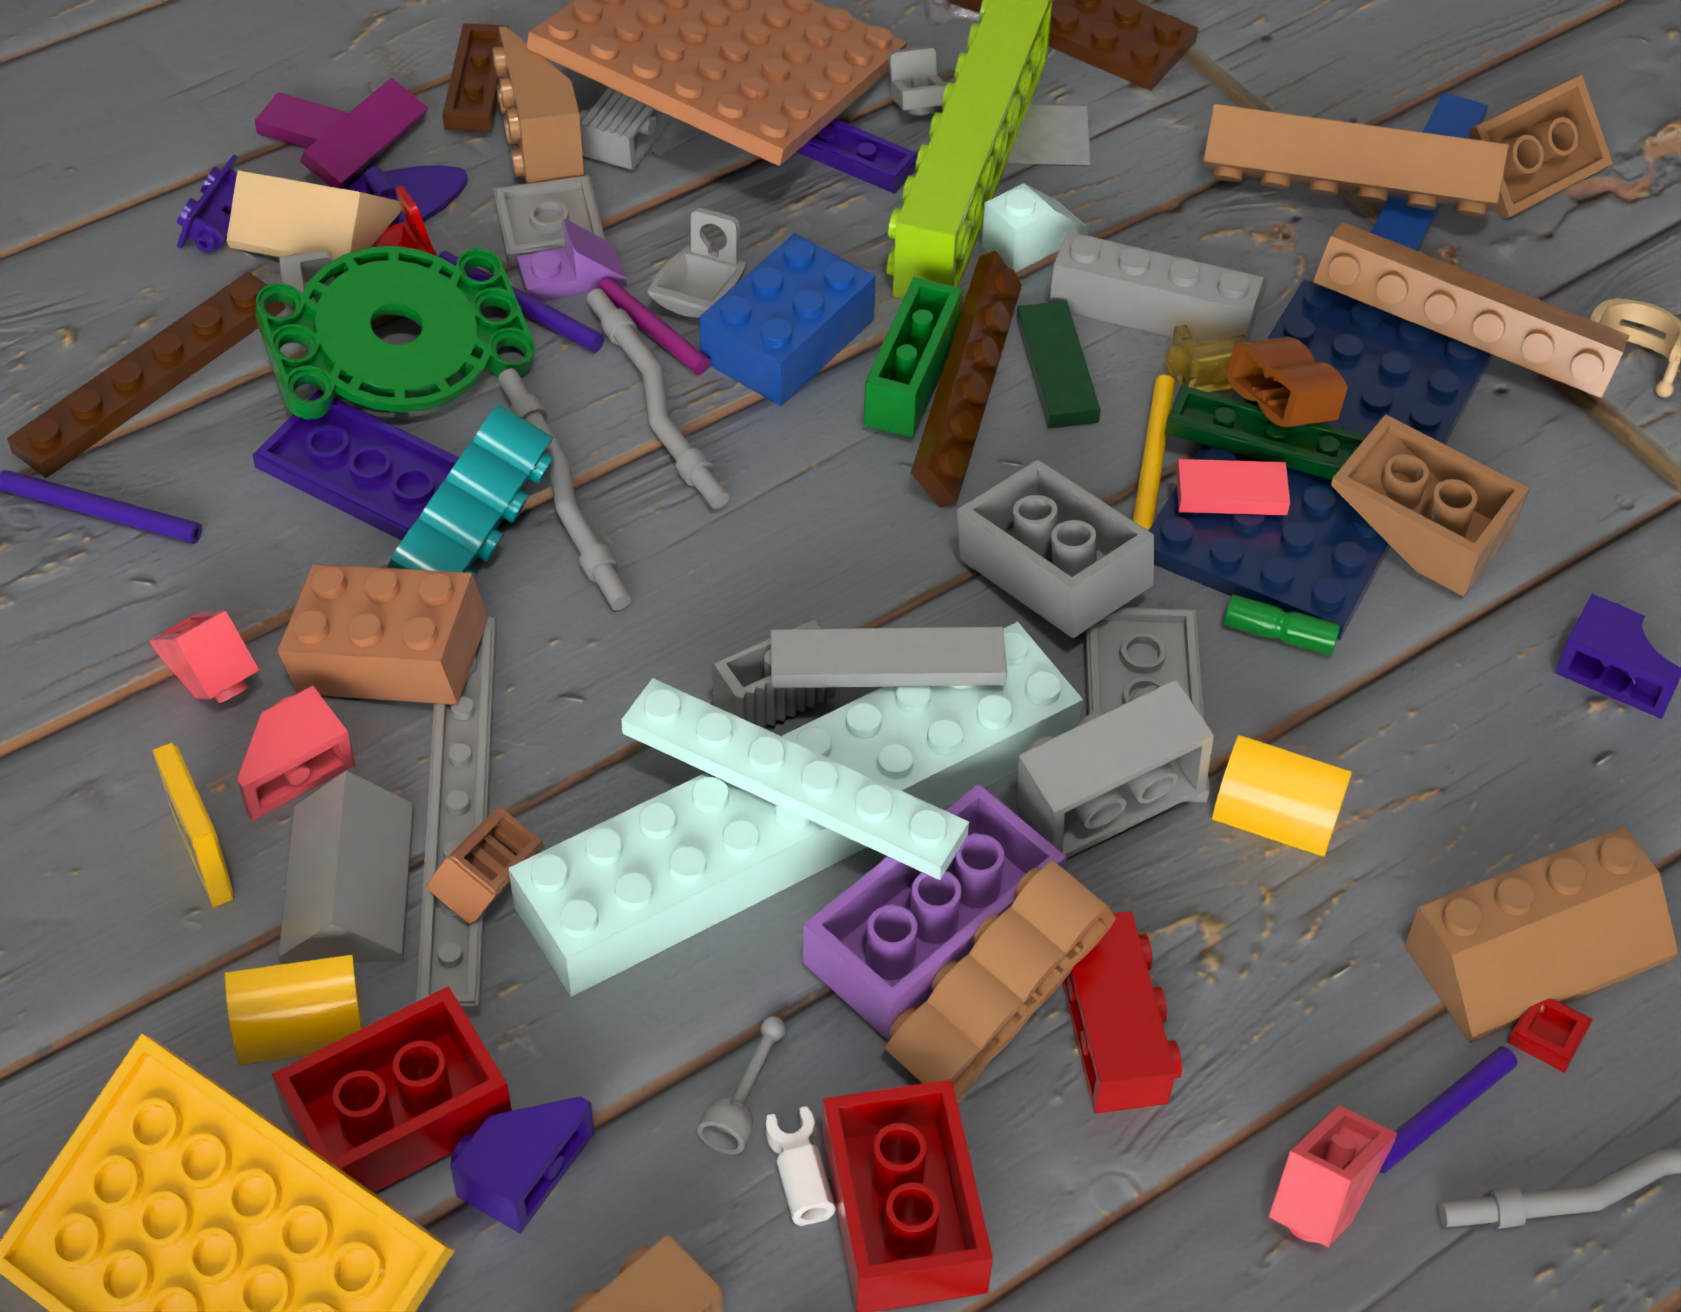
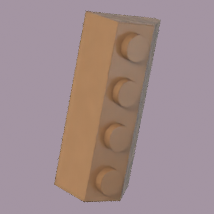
M1625 826L1419 906L1405 943V948L1469 1043L1516 1025L1522 1013L1527 1012L1529 1007L1549 998L1562 1004H1567L1674 960L1679 953L1660 873ZM1543 1004L1538 1013L1544 1010L1545 1007L1543 1006Z

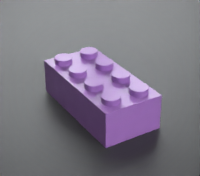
M979 783L945 810L969 821L967 838L940 880L888 856L804 923L803 964L888 1041L891 1039L889 1030L898 1016L908 1008H919L928 1000L933 992L931 983L939 970L950 961L956 960L959 962L970 953L975 945L972 941L974 933L980 924L990 915L997 913L1000 916L1012 906L1017 898L1014 895L1015 888L1028 871L1035 867L1042 869L1052 860L1065 870L1067 856Z

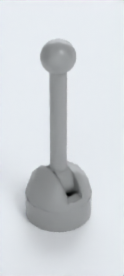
M773 1016L763 1021L761 1025L763 1037L733 1098L717 1099L705 1110L697 1126V1134L712 1149L725 1154H739L744 1150L753 1127L752 1114L749 1107L744 1103L773 1043L785 1035L786 1027L780 1018Z

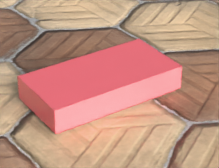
M1178 459L1176 480L1179 512L1288 515L1290 496L1286 462Z

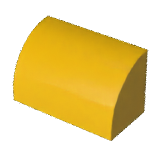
M1238 735L1220 786L1212 820L1325 857L1341 812L1352 772Z
M353 955L224 972L230 1030L239 1065L308 1056L364 1028L362 992Z

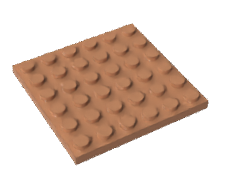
M574 0L529 31L526 49L773 164L781 166L889 71V52L906 49L907 42L893 36L892 32L886 28L870 26L854 19L846 10L830 8L814 0Z

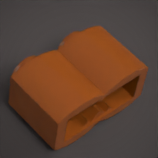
M1292 337L1235 343L1226 373L1230 385L1240 396L1250 401H1257L1264 415L1270 421L1282 427L1338 420L1348 389L1344 378L1334 367L1325 362H1316L1309 349L1302 342Z

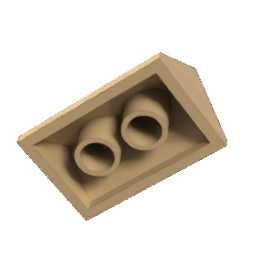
M238 170L227 243L233 249L275 257L328 251L333 261L344 254L372 247L399 215L402 207L397 200L367 193Z

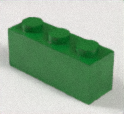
M913 277L865 381L864 426L914 438L944 369L961 315L962 288Z

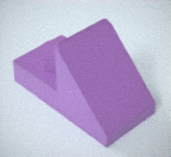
M563 219L565 247L516 256L518 273L525 293L541 302L589 293L597 289L599 282L606 277L612 278L620 286H626V277L615 246L567 219Z

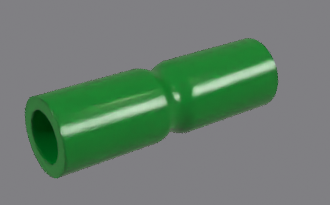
M1232 594L1223 626L1268 639L1278 638L1286 644L1332 657L1341 624L1295 611L1285 612L1280 607Z

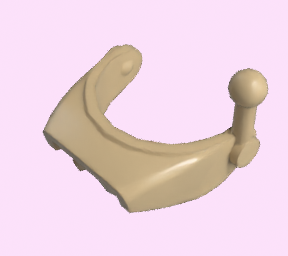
M1615 298L1600 303L1594 309L1589 318L1590 320L1630 335L1628 342L1649 348L1669 359L1662 381L1657 383L1655 390L1657 395L1662 398L1671 396L1674 391L1672 383L1681 362V321L1675 315L1659 306L1633 299ZM1623 320L1655 328L1664 332L1666 336L1624 323Z

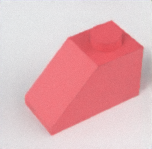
M226 610L197 612L149 639L155 652L196 699H211L215 697L218 703L231 699L246 690L249 686L245 679L259 671Z
M314 686L294 696L285 697L273 707L261 712L237 778L246 813L252 821L355 766L347 729Z
M1338 1105L1290 1150L1269 1218L1287 1226L1298 1238L1309 1242H1318L1329 1248L1353 1222L1395 1142L1397 1132Z

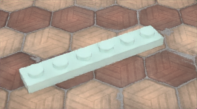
M654 678L651 679L621 719L623 734L938 880L942 878L968 836L969 821Z

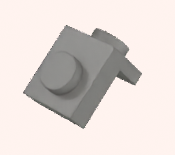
M931 46L890 51L888 62L891 98L903 110H908V113L912 115H925L935 112V106L942 105L947 85L937 76L935 49Z

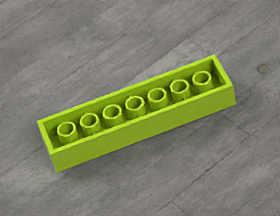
M1053 0L982 1L979 16L980 24L973 23L970 29L967 43L968 53L961 52L957 60L955 69L956 82L947 83L942 101L943 112H935L929 132L930 143L929 145L922 143L916 161L917 174L916 176L909 175L906 179L902 196L903 207L902 209L894 208L891 215L888 237L895 239V245L892 246L888 257L887 275L893 276V297L904 299L913 277L959 288L983 227L985 202L995 197L1047 64Z

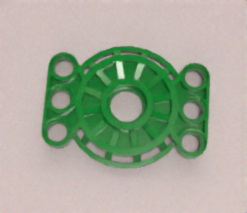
M398 246L368 247L344 254L323 266L308 281L303 293L285 283H272L263 287L256 297V323L285 405L291 413L303 419H317L324 416L330 411L336 393L349 401L371 409L399 413L424 411L450 403L469 391L484 375L486 369L498 377L506 369H515L520 378H523L530 372L535 353L534 341L504 266L496 254L483 248H472L464 251L459 256L455 266L441 257L419 249ZM471 267H482L487 269L492 277L485 281H476L468 277L465 271ZM344 271L343 274L337 276L328 286L324 285L329 278ZM274 302H283L290 305L294 312L285 317H276L269 314L265 307ZM488 306L500 307L506 311L508 317L501 321H492L484 317L481 310ZM385 315H400L416 322L422 331L420 336L414 341L407 344L394 345L378 338L371 329V322ZM288 343H298L305 346L309 353L301 358H289L281 353L280 348ZM504 346H512L521 350L525 357L522 360L510 362L501 358L497 350ZM312 384L319 387L324 395L317 400L307 401L298 397L294 391L301 385Z

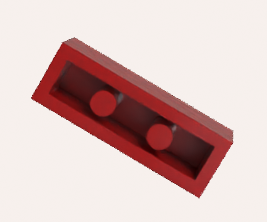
M1132 911L1113 913L1116 919L1098 944L1081 961L1074 965L1062 983L1094 1114L1168 1104L1174 1079L1181 1078L1182 1062L1178 1044L1175 1040L1167 1041L1163 1023L1167 1021V1006L1164 992L1161 986H1152L1148 971L1152 969L1153 964L1151 944L1146 933L1138 934Z

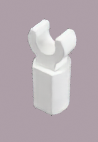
M807 1106L799 1108L801 1129L795 1133L788 1134L780 1130L775 1114L767 1115L766 1119L767 1142L774 1152L780 1154L776 1161L792 1220L794 1224L799 1226L828 1220L836 1210L819 1149L812 1144L815 1134V1121L812 1112Z

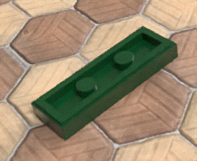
M1067 301L1017 306V323L1048 428L1099 422L1101 409Z

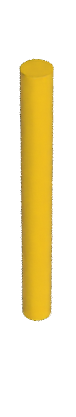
M1160 375L1155 379L1132 521L1147 531L1151 528L1155 518L1167 441L1165 428L1172 409L1175 380L1169 375Z

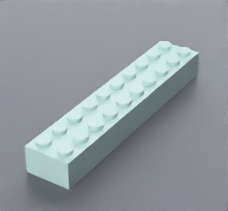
M1016 622L1003 629L1007 665L1006 685L881 687L782 735V737L940 809H944L954 804L978 783L985 788L1017 772L1018 755L1022 754L1035 740L1044 736H1053L1055 738L1076 728L1081 718L1083 699L1024 628ZM706 772L509 867L508 870L516 912L569 995L573 997L867 848V846Z

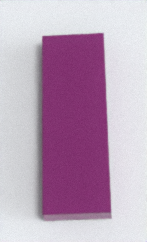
M390 78L303 152L300 162L329 187L342 189L425 117L428 107L397 81Z

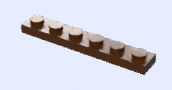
M996 250L981 255L978 258L911 470V474L939 507L958 502L1022 287L1016 272L1006 265Z
M246 272L9 436L7 440L12 453L43 477H49L258 329L255 315L256 297L258 292L267 284L250 272ZM274 302L265 307L269 314L276 316L285 310L283 302Z

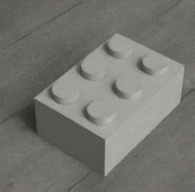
M1036 460L957 509L960 560L1071 638H1075L1154 585V534L1040 460Z
M1177 679L1159 688L1157 686L1145 687L1135 693L1128 703L1107 713L1105 711L1093 712L1083 718L1076 728L1055 738L1053 736L1041 737L1032 742L1022 754H1019L1017 810L1030 827L1067 856V859L1205 791L1214 734Z

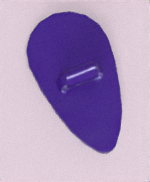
M440 165L415 166L382 172L379 167L374 166L367 169L364 176L354 178L342 189L399 201L395 188L403 186L417 205L422 220L425 222L444 210L461 194L467 185L468 178L466 172L458 167ZM403 210L389 227L407 221Z

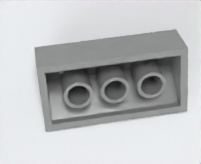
M1067 231L1054 262L1050 302L1067 301L1070 313L1232 352L1235 343L1247 342L1250 339L1266 290L1267 280L1264 277Z

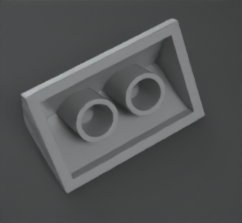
M346 770L294 806L278 956L280 964L353 955L354 962L403 961L414 822V805L412 802Z

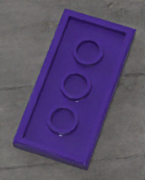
M318 389L307 401L321 398L324 395L323 391ZM337 398L334 399L330 411L320 418L303 419L293 414L252 455L255 468L401 541L418 520L430 499L445 481L459 457Z

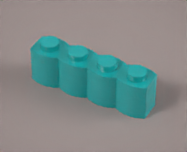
M497 404L472 442L462 453L445 481L430 499L418 520L405 535L391 557L387 568L472 573L475 579L477 574L471 571L470 568L478 558L485 562L490 559L503 537V534L496 529L504 518L513 523L528 500L529 495L523 492V489L530 480L538 485L550 468L554 457L548 454L547 451L554 437Z

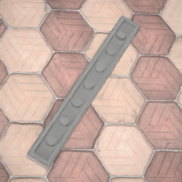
M488 617L458 705L434 703L416 1002L449 986L467 1017L481 1016L485 911L474 923H468L428 890L427 883L444 860L489 816L497 635L495 617Z

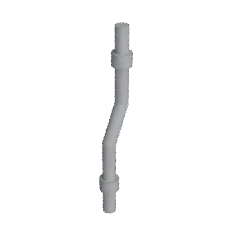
M602 289L592 290L587 295L586 301L600 318L601 329L613 344L620 345L642 373L649 425L675 458L676 470L688 485L697 487L713 509L724 507L729 501V495L712 474L713 465L700 449L692 448L669 418L661 364L637 335L636 324L627 312L621 308L617 309Z
M506 369L499 375L498 381L512 403L510 411L554 437L547 453L554 457L549 472L555 508L581 553L579 563L589 580L598 583L611 608L615 611L622 610L631 603L632 599L616 573L618 564L608 546L598 542L577 505L570 462L546 422L547 412L539 398L528 392L515 369Z
M1681 1147L1654 1150L1588 1186L1524 1193L1518 1187L1491 1189L1488 1192V1197L1443 1201L1439 1204L1441 1223L1444 1228L1492 1223L1496 1229L1524 1226L1526 1219L1601 1211L1665 1175L1681 1173Z

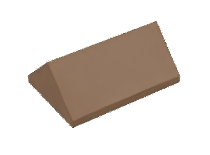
M1582 74L1576 75L1471 127L1468 139L1509 144L1496 211L1503 219L1509 218L1613 164Z

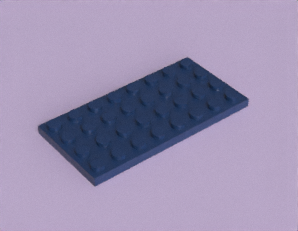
M1305 279L1267 338L1292 337L1299 340L1309 349L1316 362H1325L1331 365L1344 378L1348 389L1338 420L1319 423L1368 436L1386 414L1443 444H1446L1484 374L1492 355ZM1236 391L1231 396V399L1259 406L1257 401L1247 400ZM1204 444L1201 445L1193 460L1266 462ZM1286 467L1290 496L1288 515L1179 512L1177 486L1175 487L1149 529V532L1154 534V565L1229 596L1235 594L1280 607L1285 612L1295 611L1341 624L1337 640H1341L1391 546L1331 486V479Z

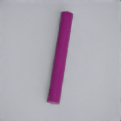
M606 277L599 282L597 288L605 292L617 309L625 310L639 328L696 375H701L708 369L710 359L612 278Z

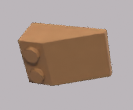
M1386 414L1340 468L1331 482V486L1416 572L1465 597L1514 532L1530 489Z

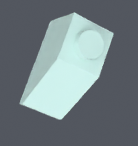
M1023 183L985 202L981 247L988 253L996 250L1006 265L1015 272H1018L1060 250L1067 231L1088 235L1089 228L1059 201Z

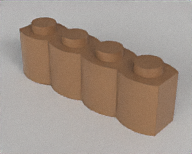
M1054 860L1050 861L1042 869L1039 867L1031 869L1022 877L1015 888L1014 895L1017 898L1012 906L1000 916L995 913L986 918L974 933L972 941L975 945L970 953L959 962L953 960L944 965L931 983L933 992L928 1000L917 1009L914 1007L908 1008L892 1024L889 1030L891 1039L884 1049L921 1083L952 1079L956 1099L958 1100L979 1078L990 1060L999 1054L1019 1033L1032 1013L1059 988L1074 965L1081 961L1098 944L1116 918L1109 906Z

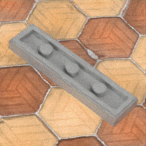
M1003 627L771 629V688L1006 685L1007 665Z

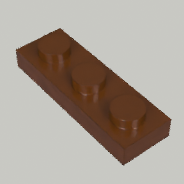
M463 23L442 114L444 129L492 132L498 103L496 86L500 85L499 78H503V76H496L492 48L501 47L499 27L507 25Z

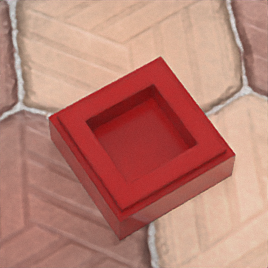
M1549 998L1530 1006L1527 1012L1522 1013L1507 1043L1565 1073L1593 1019ZM1543 1004V1006L1545 1007L1544 1010L1538 1013Z

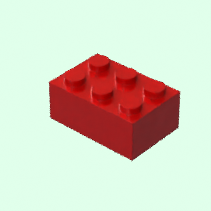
M449 986L271 1073L282 1110L298 1140L373 1193L454 1152L460 1140L470 1132L475 1134L489 1115L512 1111L506 1080Z
M952 1079L823 1098L822 1138L856 1312H876L987 1294L989 1291L993 1255Z

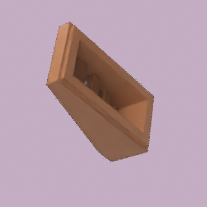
M498 806L444 860L428 881L427 888L466 922L474 923L509 885L510 876L508 868L534 856L544 843L507 811ZM490 833L493 834L496 838H498L502 843H504L517 855L515 856L512 852H510L506 847H504L500 842H498L494 837H492Z

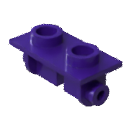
M234 154L222 170L214 167L210 171L201 187L203 195L199 201L190 198L183 207L177 219V224L183 227L177 247L182 248L189 238L193 239L196 246L204 252L217 250L223 245L227 238L230 215L223 211L225 210L231 214L237 172L233 169L238 157Z

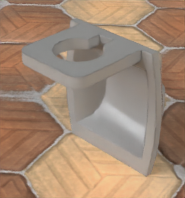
M698 207L695 208L690 216L691 247L686 246L674 255L659 270L648 289V295L661 306L677 314L699 318L741 280L747 267V262L739 260V221L733 216ZM706 224L718 226L726 235L727 243L719 249V253L711 251V243L704 236L703 227Z

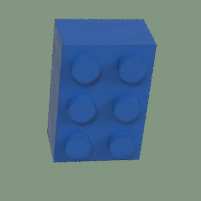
M794 233L699 316L700 351L710 359L709 366L782 406L874 321L876 276Z

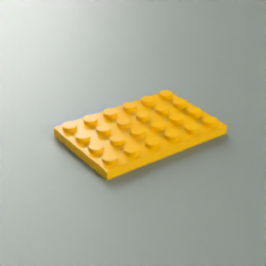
M141 1033L1 1239L0 1274L50 1312H416L455 1250L156 1039Z

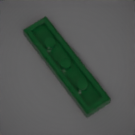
M1184 385L1180 386L1165 428V434L1266 462H1286L1287 468L1331 480L1367 437V435L1323 423L1282 427L1270 421L1257 405Z

